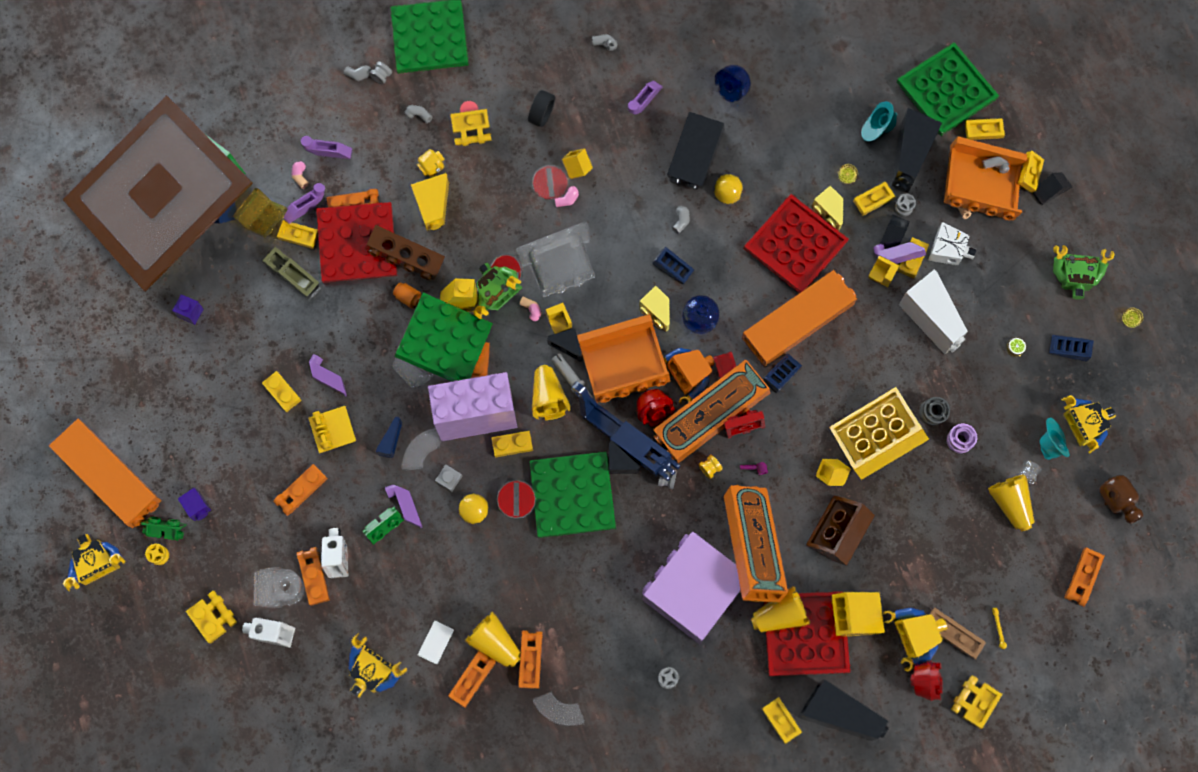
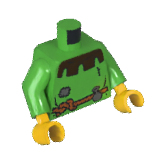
M1056 245L1053 248L1054 253L1057 254L1054 257L1053 273L1062 284L1063 289L1072 290L1073 299H1083L1084 291H1089L1093 286L1098 285L1105 275L1109 265L1108 261L1114 258V252L1111 251L1110 256L1105 257L1106 249H1103L1101 251L1102 260H1100V257L1067 254L1068 248L1065 245L1062 246V251L1059 252V246Z
M485 263L479 268L483 277L477 281L479 303L473 312L476 317L481 320L483 314L487 316L489 314L487 308L499 310L522 289L520 285L521 280L518 279L515 270L505 266H494L491 268L489 263Z

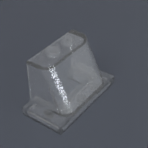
M586 221L516 248L520 268L530 266L543 297L553 293H562L571 286H580L584 281L595 277L584 246L585 243L589 242V227Z

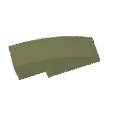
M274 247L262 261L269 269L306 297L319 284L315 278L291 258H288L277 247Z

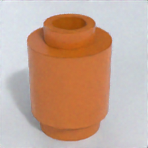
M398 283L393 291L396 299L410 308L417 307L421 298V292L407 283Z

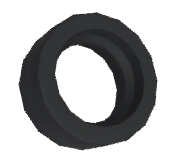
M540 90L537 93L528 115L530 123L539 127H543L547 123L554 107L555 95L544 90Z

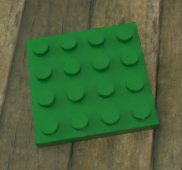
M461 0L391 6L398 74L469 66Z
M955 42L896 81L923 115L942 123L938 131L940 136L970 118L999 97L997 92Z
M423 292L394 357L451 382L470 379L493 323L485 319L480 320L469 312Z
M607 452L530 460L538 538L616 529Z

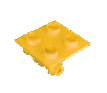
M346 406L321 414L320 411L312 413V417H309L319 454L356 442Z

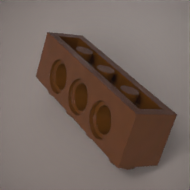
M375 225L365 247V250L370 255L375 257L381 256L385 258L386 262L393 265L399 264L403 266L404 270L411 273L413 271L419 273L420 277L426 280H434L445 258L444 255ZM388 243L391 245L392 249L385 250L382 247V244ZM406 251L409 257L403 258L399 252ZM417 259H424L426 265L420 266L417 263Z

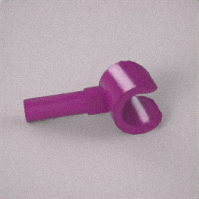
M764 462L753 465H740V469H757L758 475L768 473L767 465Z

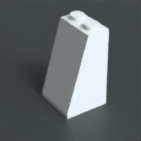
M934 269L905 293L899 306L944 354L949 351L953 353L965 341L964 336L968 331L938 273Z

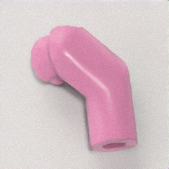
M571 186L564 197L555 198L556 207L573 205L579 196L578 189L575 186Z

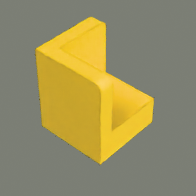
M585 148L571 151L562 158L570 179L585 176L593 168Z
M878 256L868 278L888 287L899 265Z
M564 303L546 309V316L554 334L572 329V322Z
M822 459L815 476L828 486H843L851 468L838 459Z

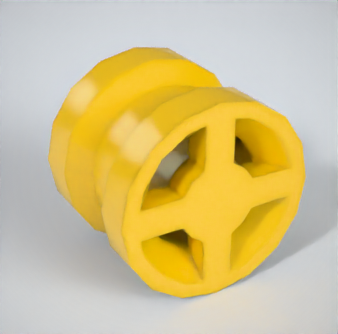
M711 454L707 457L706 461H701L698 464L701 471L709 479L714 476V473L722 470L721 464Z
M151 544L145 553L146 559L155 565L165 564L170 555L168 549L160 544Z

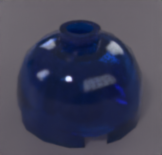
M728 65L719 70L715 75V85H719L720 90L718 92L725 100L738 102L748 94L751 80L743 67Z
M694 296L686 302L683 308V323L693 333H709L719 322L720 311L718 304L708 296Z

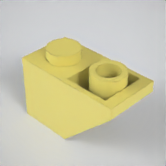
M829 186L814 199L812 207L816 214L822 216L839 231L843 224V198Z
M655 286L640 300V311L644 316L650 314L652 320H654V325L658 329H663L667 332L670 324L669 298Z

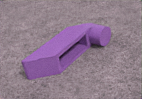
M655 81L647 83L637 97L628 103V111L632 114L641 113L661 90L662 86Z
M304 136L301 139L303 148L312 154L351 159L352 148L342 143L313 140L309 136Z
M321 183L315 184L312 191L291 203L281 217L290 224L315 208L324 196L325 186Z
M912 242L885 249L882 244L876 245L873 248L877 258L881 256L895 264L926 256L925 248Z
M313 354L309 364L314 380L346 396L347 393L343 379L339 375L321 367L320 364L323 359Z
M396 485L385 487L389 498L397 497L405 521L423 528L411 493Z

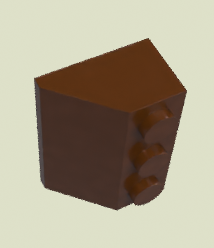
M834 495L806 545L828 559L847 566L875 515L862 503Z

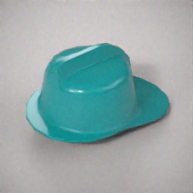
M883 101L879 103L865 122L861 132L862 138L865 141H874L882 134L892 131L896 126L897 113L894 112L893 105L890 102Z
M1047 418V431L1039 441L1044 458L1050 460L1063 455L1069 457L1070 453L1061 426L1053 418Z

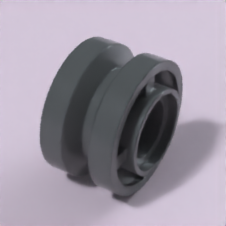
M932 397L921 404L919 409L920 418L928 425H938L948 419L950 406L945 399ZM932 407L937 409V416L932 413Z

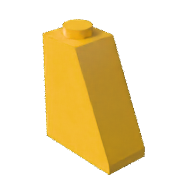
M444 173L411 184L426 229L436 230L445 225L449 188L447 174Z
M455 278L440 292V300L464 311L474 312L478 304L475 279Z

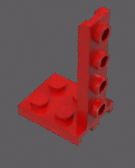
M732 351L714 356L720 379L736 367ZM749 409L740 417L735 415L727 418L724 425L728 439L741 433H750L754 429L765 428L763 412H758L757 410L750 411Z

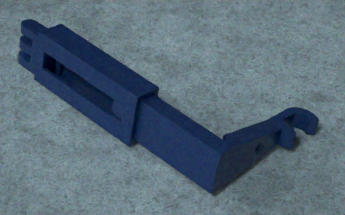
M576 381L572 388L576 391L574 394L579 397L582 418L608 436L628 456L655 476L659 475L666 481H669L670 477L666 472L672 476L675 474V471L670 467L673 466L677 470L680 468V465L672 459L671 454L627 421L623 423L590 397L587 389ZM649 451L653 453L650 458L656 461L655 464L644 457L646 454H649Z

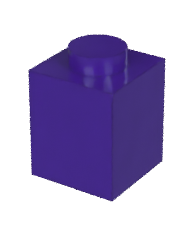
M181 294L172 311L178 318L195 325L204 308L198 301Z
M196 488L177 498L188 516L194 521L204 519L208 512L211 511L202 494Z

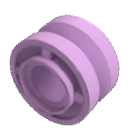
M958 424L949 431L946 439L947 445L956 453H966L976 444L977 433L968 424ZM958 435H963L966 442H961L958 439Z

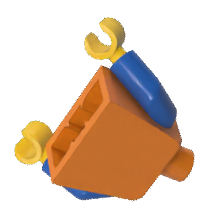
M677 348L665 355V365L684 394H689L687 397H681L679 403L682 400H687L689 403L706 390L710 381L709 376L712 373L711 367L715 364L712 356L704 357L699 350L691 351L690 349Z

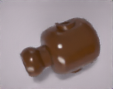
M1117 475L1100 486L1099 493L1105 502V506L1107 505L1112 513L1118 514L1123 512L1124 519L1129 524H1133L1143 518V511L1135 505L1139 500V494L1126 476Z

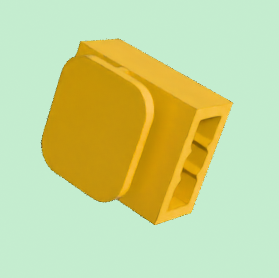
M845 592L832 595L837 636L885 633L880 592Z

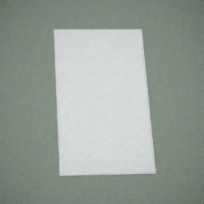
M434 621L418 655L438 664L454 629Z

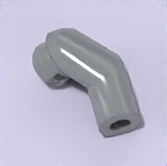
M608 34L592 36L593 46L602 44L609 50H615L617 47V41Z
M366 65L354 70L347 66L344 74L356 81H361L369 77L371 68Z
M409 105L405 111L407 117L413 118L414 115H419L425 123H429L433 118L421 106Z
M1000 156L982 161L984 169L996 167L1002 174L1009 171L1008 161Z
M679 206L676 209L679 221L672 229L677 234L690 222L689 210L685 206Z

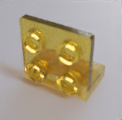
M255 188L234 213L233 217L247 230L266 238L272 233L276 224L284 218L288 209L271 201L260 189Z

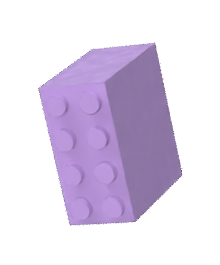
M507 372L428 386L433 421L441 441L517 428Z
M692 531L690 535L685 534L679 542V550L671 552L666 561L668 564L665 567L662 565L655 573V581L653 583L649 581L642 594L645 603L700 645L741 589L736 564Z

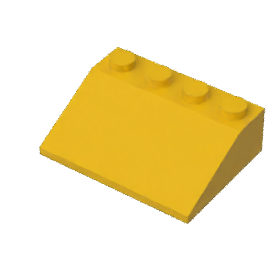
M897 387L829 427L852 468L861 480L929 440Z

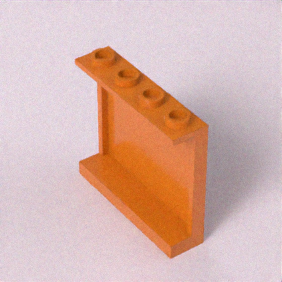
M957 136L950 145L944 203L950 204L953 207H962L969 211L986 213L988 216H998L1005 220L1014 221L1022 213V210L1018 209L1020 188L1018 182L1021 175V167L1027 161V154ZM1000 156L1008 161L1009 171L1002 174L996 167L984 169L982 161Z
M650 314L577 335L597 403H606L612 398L626 397L630 393L636 391L644 392L650 387H661L670 382L669 372L665 365Z

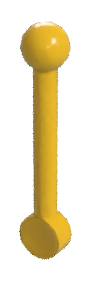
M995 607L992 608V613L995 617L996 626L999 634V647L1001 649H1006L1007 643L1004 642L1003 633L998 616L999 611L998 608Z

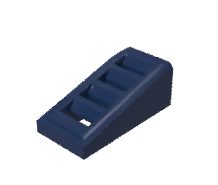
M666 246L652 262L654 266L681 284H684L694 271L691 266ZM664 256L667 257L665 262L661 261ZM670 261H673L674 263L671 267L667 266ZM679 265V269L675 272L674 268ZM683 269L687 270L682 277L679 275Z
M1052 335L1049 354L1087 362L1092 357L1094 341ZM1058 342H1061L1060 350H1057ZM1066 343L1069 344L1068 351H1065ZM1074 345H1077V351H1076V352H1073V351H1074Z
M787 354L764 377L763 381L778 393L802 365L791 355ZM788 360L789 362H791V363L795 366V368L792 369V368H791L787 363H785V362ZM782 365L790 371L789 374L781 368ZM777 371L781 372V373L785 376V378H782V377H781L778 373H776V372H777ZM774 375L781 382L778 383L772 378V376Z
M395 416L376 449L378 456L394 458L402 427V421L399 417Z

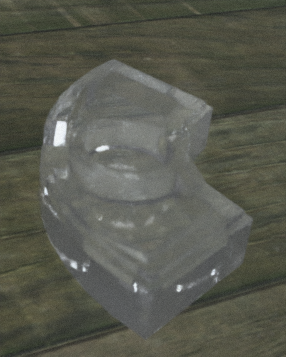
M436 428L421 433L409 444L403 457V471L423 469V461L431 451L440 448V438Z
M552 692L533 699L540 713L554 723L564 726H576L585 723L578 703L571 705L561 703L554 697Z

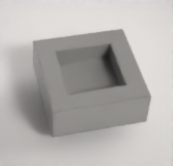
M445 465L435 482L452 492L462 478V474Z

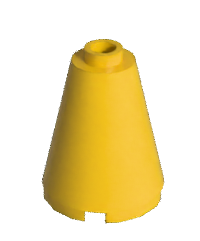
M541 365L534 372L533 417L536 419L544 417L545 420L563 417L566 415L565 411L567 409L570 411V403L553 368L548 365Z
M1024 474L1008 478L1005 482H998L988 488L989 493L1015 529H1020L1022 532L1032 528L1031 524L1034 523L1028 481Z
M795 586L788 589V593L781 602H768L753 613L754 617L751 618L755 630L759 629L760 632L810 624Z
M493 612L487 615L474 628L473 634L471 636L468 635L465 639L468 645L505 667L509 665L513 667L520 660L518 656L520 651Z

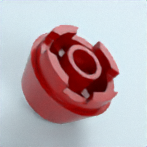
M651 389L644 392L636 402L638 419L644 425L649 424L650 427L659 426L665 421L664 418L669 414L673 415L675 411L672 399L659 389Z
M931 660L915 666L914 674H911V686L914 687L916 696L932 702L933 700H941L940 694L943 692V677L939 673V669L942 668L940 662H933Z

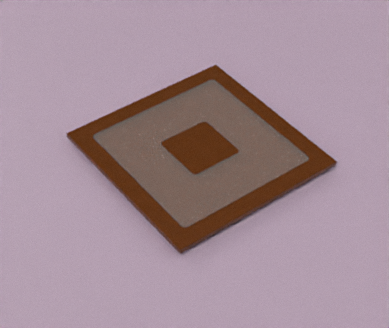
M166 95L84 177L63 201L143 291L146 292L253 182Z

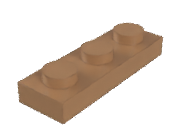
M933 608L930 614L933 615L935 621L942 618L947 624V629L940 632L942 639L975 660L986 642L938 609Z

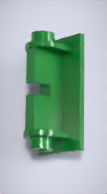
M394 506L391 509L389 507L379 515L382 520L380 523L374 519L365 526L363 532L373 545L404 521Z
M149 517L141 523V525H146L143 527V534H146L147 537L161 538L162 531H165L164 539L176 541L183 539L184 532L181 529L187 525L186 523H180V520L177 519L164 521L160 517Z

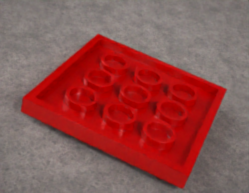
M790 194L746 243L743 249L798 293H801L810 286L846 245L849 239Z
M391 202L317 208L321 279L323 283L397 276V264H390L385 261V258L372 256L365 250L375 225L394 233ZM382 244V247L385 250L392 249L390 244Z
M843 591L798 593L810 624L766 631L769 676L850 673L847 636L836 635L832 595L844 593Z

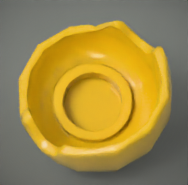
M732 174L720 176L715 184V197L725 204H733L740 199L742 193V182L740 179Z
M479 494L466 495L459 504V514L467 523H480L488 514V502Z

